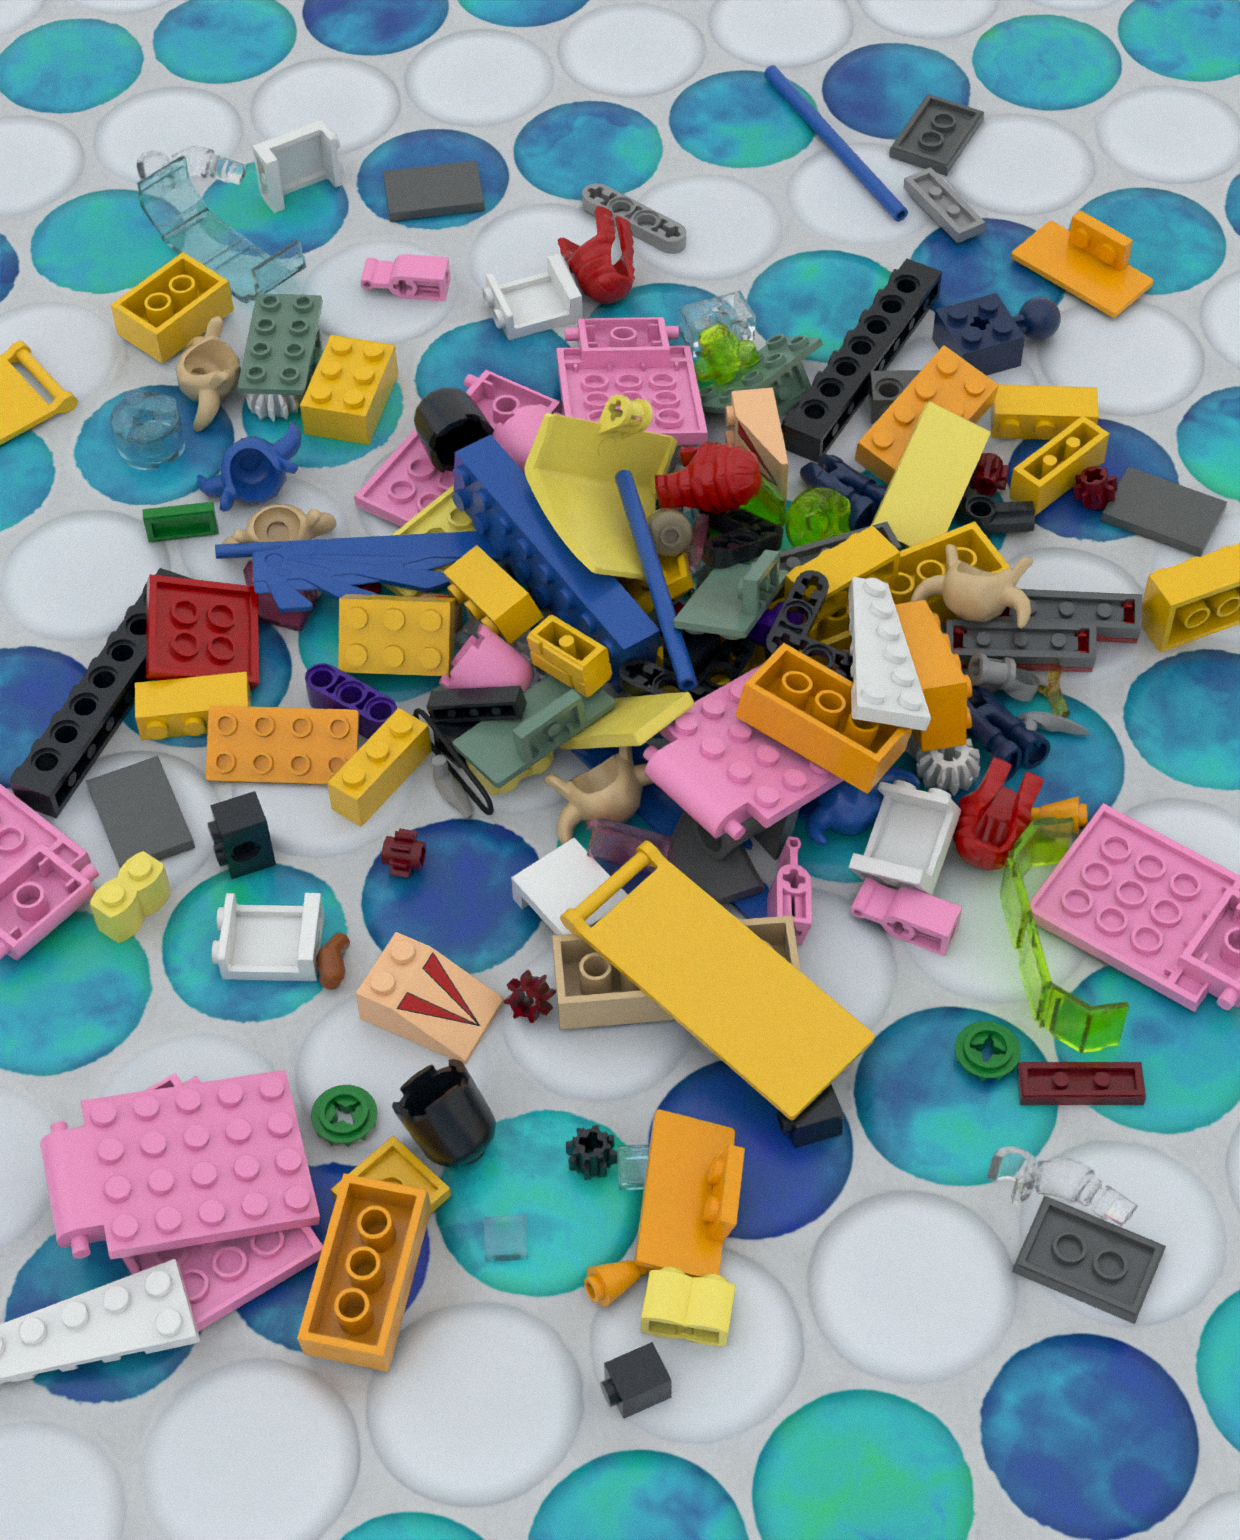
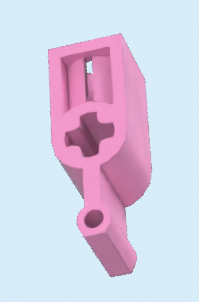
M402 254L397 256L394 262L368 258L366 259L360 281L361 288L367 290L372 288L389 289L393 295L406 299L446 301L451 280L449 257Z
M789 836L778 858L777 867L779 870L768 892L767 917L792 915L797 945H802L812 925L811 877L807 870L798 865V851L801 847L799 838Z
M865 878L850 909V913L855 917L866 918L882 924V927L890 935L942 956L946 955L959 928L962 906L917 889L901 887L895 890L879 884L871 878Z

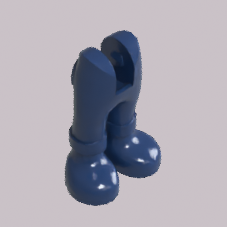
M825 453L818 457V465L814 462H809L800 469V477L815 493L838 504L844 511H849L847 518L849 532L871 526L888 488L887 486L877 485L874 479L859 473L843 462L838 456Z
M972 686V697L967 700V706L971 713L972 727L966 729V733L980 742L987 752L992 753L987 770L993 757L1007 761L1012 764L1005 781L1007 782L1017 772L1020 762L1030 769L1040 765L1050 752L1051 746L1049 741L1042 734L1026 729L1023 721L1015 717L989 690L979 686Z

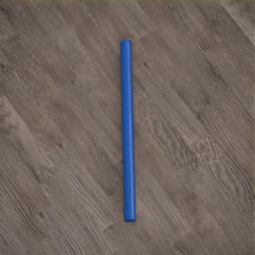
M775 65L769 66L764 72V77L897 222L905 219L908 210L784 74Z
M622 470L615 475V481L680 690L691 691L698 684L682 631L673 627V619L677 615L633 475L629 470Z

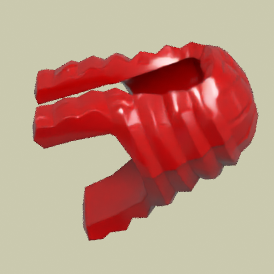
M597 206L594 211L597 235L581 246L564 237L558 239V245L560 247V254L565 258L564 260L569 266L570 272L574 274L578 286L582 289L584 295L598 303L611 304L626 297L632 289V284L635 280V268L633 267L634 240L630 229V221L621 216L615 217L622 255L612 265L611 248L616 238L612 211L603 206Z
M707 441L701 447L680 449L681 462L685 468L669 474L655 475V489L661 509L685 506L708 513L718 514L721 511L727 513L731 509L738 510L741 505L747 506L750 500L758 495L762 485L760 465L756 455L740 445L733 446L730 443L721 444Z
M993 757L978 789L958 801L961 813L952 837L959 856L968 865L985 871L1001 869L1006 864L1013 863L1015 856L1021 854L1022 846L1027 844L1028 836L1034 830L1031 811L1044 782V778L1026 771L1018 792L1003 786L1012 764L997 757Z

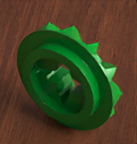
M991 1021L975 1022L965 1027L956 1039V1063H960L964 1067L966 1075L972 1073L978 1076L981 1082L987 1078H996L1000 1081L1004 1075L1008 1073L1013 1074L1020 1060V1044L1014 1033L999 1023ZM987 1041H991L990 1047H992L993 1055L988 1062H985L980 1051H983Z
M338 1085L326 1090L316 1099L311 1111V1121L318 1137L327 1140L331 1146L334 1143L345 1144L349 1148L354 1141L359 1139L365 1141L370 1130L375 1129L378 1111L375 1100L363 1088L354 1085ZM336 1107L345 1114L353 1111L351 1114L352 1125L350 1123L347 1124L344 1120L336 1123L338 1121Z

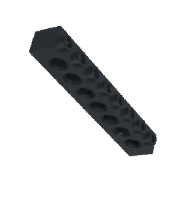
M907 258L899 269L892 271L886 287L878 290L872 306L869 310L865 309L862 312L858 325L854 330L850 329L847 332L841 348L838 351L834 350L832 352L827 367L823 372L819 371L816 374L810 390L807 393L803 392L801 394L796 409L791 415L787 414L784 417L781 429L787 451L816 463L819 456L827 453L868 396L871 371H886L940 296L942 271Z
M162 568L155 574L192 579ZM147 582L136 603L127 609L120 626L116 631L111 632L98 657L92 659L87 673L79 684L73 686L68 700L60 711L54 713L47 730L41 738L35 740L30 754L23 764L14 770L11 776L10 784L14 795L34 811L57 819L134 706L135 683L151 681V679L146 678Z

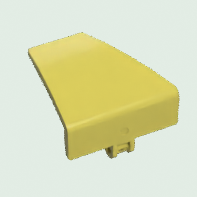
M616 394L611 396L603 409L599 422L546 413L525 463L526 479L554 530L571 552L595 574L646 580L615 481V475L622 470H629L632 473L647 520L656 508L655 475L666 474L677 445V439L670 435L644 431L650 425L653 416L651 404L644 399L637 398L631 401L624 395Z

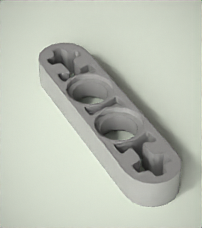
M600 183L589 184L582 190V206L587 213L595 216L594 211L597 206H603L612 211L614 227L617 228L615 221L617 216L630 221L633 237L668 254H676L685 249L686 229L680 223ZM619 209H624V210H628V211H629V212L626 213V214H616V213H614V211L619 210ZM644 222L653 223L654 226L641 227L639 226V224Z

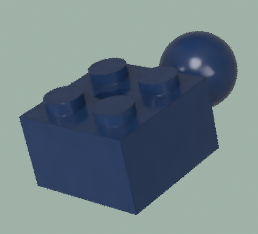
M997 293L936 309L932 339L939 350L945 345L987 376L1021 366L1025 336L1033 340L1048 339L1058 330L1061 314L1053 301L1044 297H1036L1024 303L1019 314L1012 317Z

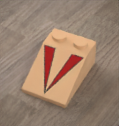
M773 387L731 391V406H725L726 425L730 427V430H725V443H730L733 446L740 445L756 455L762 476V485L759 491L778 512H786L789 463Z
M395 932L356 992L360 1019L451 1059L462 1061L465 1065L504 1003L502 996L431 946L398 932Z

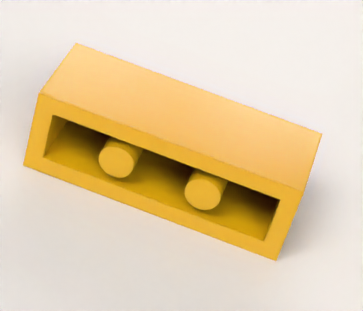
M999 384L994 404L990 407L991 438L1051 440L1081 416H1085L1095 424H1098L1097 387Z
M1081 416L1013 468L1009 498L1014 502L1033 501L1034 515L1036 516L1076 485V475H1081L1082 471L1088 467H1099L1104 463L1110 433L1085 416Z
M872 525L860 533L852 534L846 541L832 549L824 550L818 557L804 565L794 567L785 575L784 599L786 600L800 573L814 570L825 575L828 579L829 588L826 601L814 623L815 625L849 605L848 587L852 577L864 579L877 578L886 583L897 577L900 551ZM810 585L805 590L803 600L809 603V598L817 587Z
M477 545L443 571L451 583L447 590L457 603L461 605L465 601L463 605L476 621L483 618L480 620L481 623L495 634L500 635L509 645L544 618L529 593Z
M247 672L135 683V719L141 740H162L171 737L208 734L210 706L252 707Z
M398 708L327 782L332 810L362 827L432 752L428 724Z

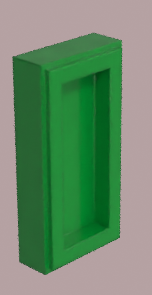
M213 502L142 509L148 542L219 534Z

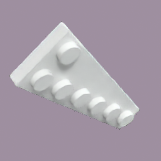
M852 577L848 587L849 618L851 619L849 634L852 635L850 655L853 656V663L850 668V674L853 677L851 689L852 718L926 731L931 716L888 583L877 578L864 579Z
M176 1259L0 1324V1384L32 1379L39 1373L60 1369L62 1372L78 1369V1365L102 1360L104 1363L121 1360V1356L145 1351L146 1354L200 1342L180 1265Z

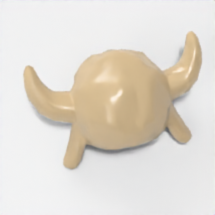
M219 316L209 321L205 337L195 336L187 343L185 351L180 356L175 369L181 392L192 401L198 402V409L193 423V429L196 432L202 431L213 421L219 410L220 401L225 399L237 386L241 372L240 359L228 344L220 340L224 322Z
M274 504L264 506L261 510L254 513L248 519L245 530L236 529L233 536L225 539L222 544L312 540L313 537L331 532L337 523L333 515L326 512L321 513L317 509H311L305 514L300 508L293 505Z
M948 544L945 547L947 573L923 580L915 588L911 598V602L926 600L932 596H943L946 607L954 612L958 618L967 621L988 622L1001 615L1006 607H1009L1016 611L1017 626L1022 629L1030 619L1031 603L1027 595L1015 586L1034 561L1031 557H1022L1013 568H1006L1000 573H991L977 569L959 560L955 545Z
M631 746L619 747V753L612 755L603 763L572 778L568 782L551 773L545 776L544 782L569 801L560 812L556 823L557 836L561 845L572 839L575 826L583 820L599 828L613 827L625 824L640 807L643 786L654 782L645 775L647 763L641 765L633 764Z

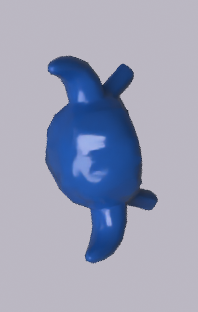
M290 422L287 433L274 444L257 436L241 438L224 452L220 475L209 479L202 475L197 476V484L201 492L209 497L221 498L219 508L223 512L230 511L235 500L248 504H264L269 499L276 497L287 481L286 472L295 474L298 470V465L289 460L297 454L301 446L302 436L299 427L294 422Z
M890 767L868 794L850 783L842 781L800 807L797 818L807 819L805 830L809 839L818 845L825 846L827 839L823 833L828 829L838 834L853 836L862 834L874 827L883 801V794L878 790L880 782L893 784L894 780H901L918 788L920 781L913 773L897 767Z

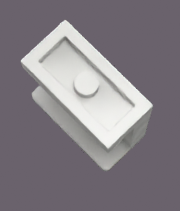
M322 120L252 146L260 195L273 213L285 209L283 195L328 179L335 188L341 186L340 173H343V166L337 154L340 142L335 131L329 130Z
M560 254L547 257L548 272L500 285L497 284L492 273L485 275L486 288H482L485 305L487 308L492 307L496 327L503 329L508 341L583 319L582 295Z
M894 780L893 784L880 782L878 790L883 794V801L864 855L853 853L848 868L862 880L871 878L885 886L897 889L910 887L933 895L961 809L953 802L951 794L941 789L929 788L928 792L916 790L914 785L901 780Z
M572 838L511 877L513 900L521 909L530 906L556 935L573 934L562 924L560 916L569 908L575 909L603 884L610 875L575 838ZM621 888L585 922L592 928L628 894Z
M226 893L224 907H218L217 929L221 931L220 939L214 940L212 945V962L219 965L222 980L317 981L318 968L316 957L321 949L325 918L321 893H305L303 906L237 904L235 893Z

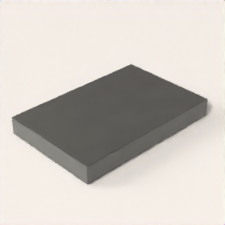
M927 94L890 147L889 157L924 169L931 167L936 173L947 176L983 122L984 112Z
M476 160L383 171L390 222L485 211Z
M1128 467L1117 486L1118 490L1115 491V501L1108 502L1102 513L1101 521L1200 557L1225 512L1227 501Z
M158 756L86 780L88 790L119 868L129 858L142 851L159 861L195 848L191 833Z
M1044 1195L1012 1272L1135 1324L1166 1246Z

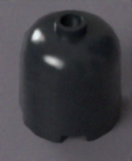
M454 387L439 388L430 392L421 400L415 411L414 424L417 435L430 461L442 473L445 470L453 471L456 451L492 435L494 432L493 427L475 401L465 391Z
M450 1059L448 1060L449 1066L436 1070L431 1064L414 1074L401 1086L400 1091L403 1097L399 1102H393L392 1108L429 1160L444 1167H457L463 1164H472L484 1155L485 1150L494 1138L496 1120L463 1062Z

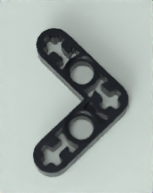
M740 507L738 510L731 509L727 513L721 511L718 514L698 509V522L723 533L704 541L702 561L707 565L718 568L731 567L760 557L765 549L773 551L781 549L784 529L778 524Z
M804 571L796 578L767 636L764 650L765 657L768 659L781 643H785L798 651L799 649L803 650L802 653L808 657L813 655L822 656L827 661L828 665L826 667L833 670L834 663L838 664L839 668L836 670V673L847 678L850 675L853 656L808 637L826 601L829 588L828 579L819 571ZM810 585L816 586L817 589L812 592L809 603L803 600L805 590ZM791 612H800L805 615L807 621L802 625H795L790 623L786 616Z
M748 637L737 640L726 639L698 677L696 688L691 691L679 689L673 671L642 658H630L621 664L619 668L620 687L631 696L661 694L659 690L662 687L674 686L679 692H689L693 701L696 702L724 686L713 683L710 680L713 676L718 674L726 675L730 678L729 682L749 672L755 662V644ZM732 654H738V656L734 660V665H732Z

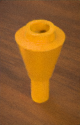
M1080 796L1042 805L1041 807H1032L1033 823H1041V825L1080 834V827H1086L1088 824V804H1080Z
M631 1260L590 1266L587 1269V1278L584 1279L585 1290L593 1302H599L603 1307H608L635 1284L641 1276L655 1269L636 1265Z

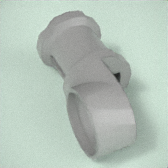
M978 652L971 657L968 665V676L971 680V685L978 686L983 683L997 685L1000 690H1004L1006 694L1020 701H1032L1041 683L1040 679L1032 672L1016 668L1015 660L1010 657L999 660L987 658L984 653Z

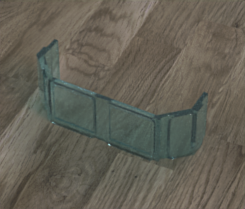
M180 156L137 183L140 206L152 225L160 233L162 240L176 253H186L227 279L231 295L246 304L254 301L257 294L268 293L306 268L305 257L302 254L301 242L299 240L294 241L270 256L212 213L190 180L185 156Z

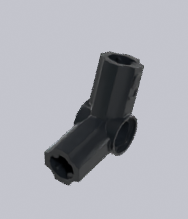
M970 481L955 513L962 522V526L975 521L988 539L992 537L993 533L1034 531L1035 527L1033 501L996 503L992 498L980 495Z

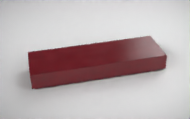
M1018 1062L1017 1064L1020 1105H1144L1146 1100L1142 1062Z

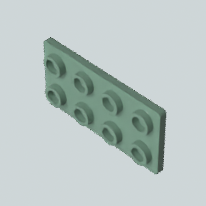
M263 293L256 295L238 381L239 393L305 395L321 358L323 348L319 328L323 304L321 295Z
M778 334L769 338L763 348L745 356L742 364L735 369L724 372L720 376V380L713 386L699 391L703 412L725 414V406H731V391L773 387L780 417L797 404L803 392L807 393L812 387L801 361L823 345L821 339L806 337V335L790 337L784 334Z
M765 549L758 560L751 565L736 564L726 568L715 567L673 619V627L684 629L690 634H718L729 640L746 638L785 584V575L789 571L779 569L780 551Z
M548 675L523 693L527 704L522 719L481 721L455 739L453 746L458 753L496 788H501L616 707L615 700L602 688L598 689L591 697L586 698L575 691V688H570L553 676Z

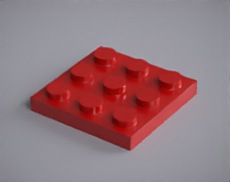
M150 574L147 580L146 678L168 680L247 672L250 689H256L259 684L258 594L255 593L254 586Z

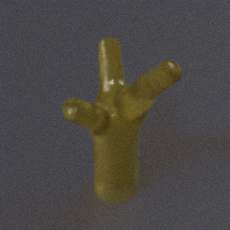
M1050 670L1048 672L1049 684H1040L1037 691L1047 698L1054 714L1067 718L1070 712L1060 688L1062 673L1059 670Z

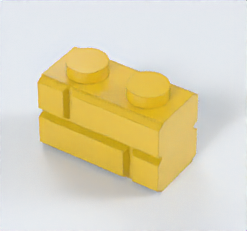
M549 615L527 636L532 664L570 688H575V691L586 698L591 697L610 680L612 669L611 664L608 662L610 660L608 648L556 616Z

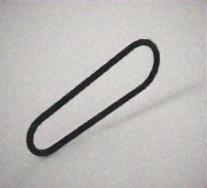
M420 708L415 709L413 716L419 719L420 714L483 795L488 808L447 761L449 771L460 782L477 806L485 814L492 815L494 812L493 803L485 788L429 715ZM431 742V750L433 751V753L435 755H442L441 752L436 748V746Z

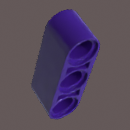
M319 663L310 667L305 673L310 706L316 709L357 710L359 712V735L366 739H369L397 710V705L392 698L332 665Z

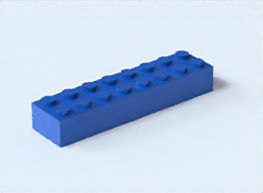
M492 435L456 451L453 469L454 492H452L455 506L460 511H465L480 535L484 534L492 543L497 556L508 562L517 580L520 583H525L532 589L534 598L540 607L549 608L552 611V615L608 648L610 659L608 662L611 664L612 676L606 683H610L617 693L622 692L619 681V668L621 664L630 658H642L656 664L660 629L614 576L591 572L571 552L541 509L526 479L525 473Z

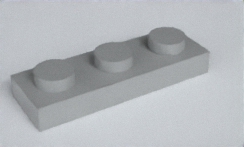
M931 167L904 178L903 188L957 243L984 232L986 222Z

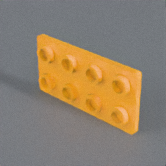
M1081 210L1072 216L1070 231L1053 221H1048L1014 249L1011 255L1013 260L1112 318H1116L1150 289L1154 281L1151 277L1128 265L1133 243L1132 239Z
M212 705L209 707L206 779L209 781L327 785V782L358 751L359 712L350 709Z
M661 1109L656 1111L653 1118L634 1258L636 1265L660 1270L664 1267H675L682 1270L685 1275L693 1278L703 1277L706 1274L719 1275L723 1241L737 1224L745 1148L734 1145L735 1130L733 1128Z

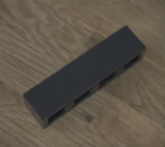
M521 685L431 691L426 708L435 724L522 719L527 702Z

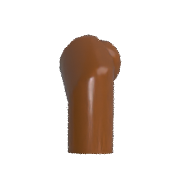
M343 933L334 934L319 950L316 957L317 968L320 973L319 981L326 989L338 988L345 977L346 970L342 954L349 948L350 940Z

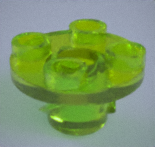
M723 323L706 327L698 336L702 353L700 355L701 358L694 364L696 378L699 382L715 380L716 384L729 382L735 377L734 372L759 361L760 357L754 342L751 340L738 341L734 333Z
M812 487L800 493L791 503L785 521L786 535L792 547H798L850 532L849 517L851 509L849 500L839 492L826 487Z

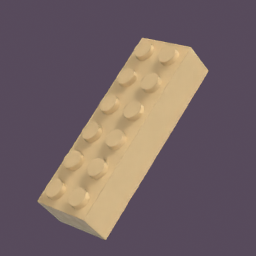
M792 915L739 920L801 972ZM575 934L552 935L560 1030L675 1020L582 938Z

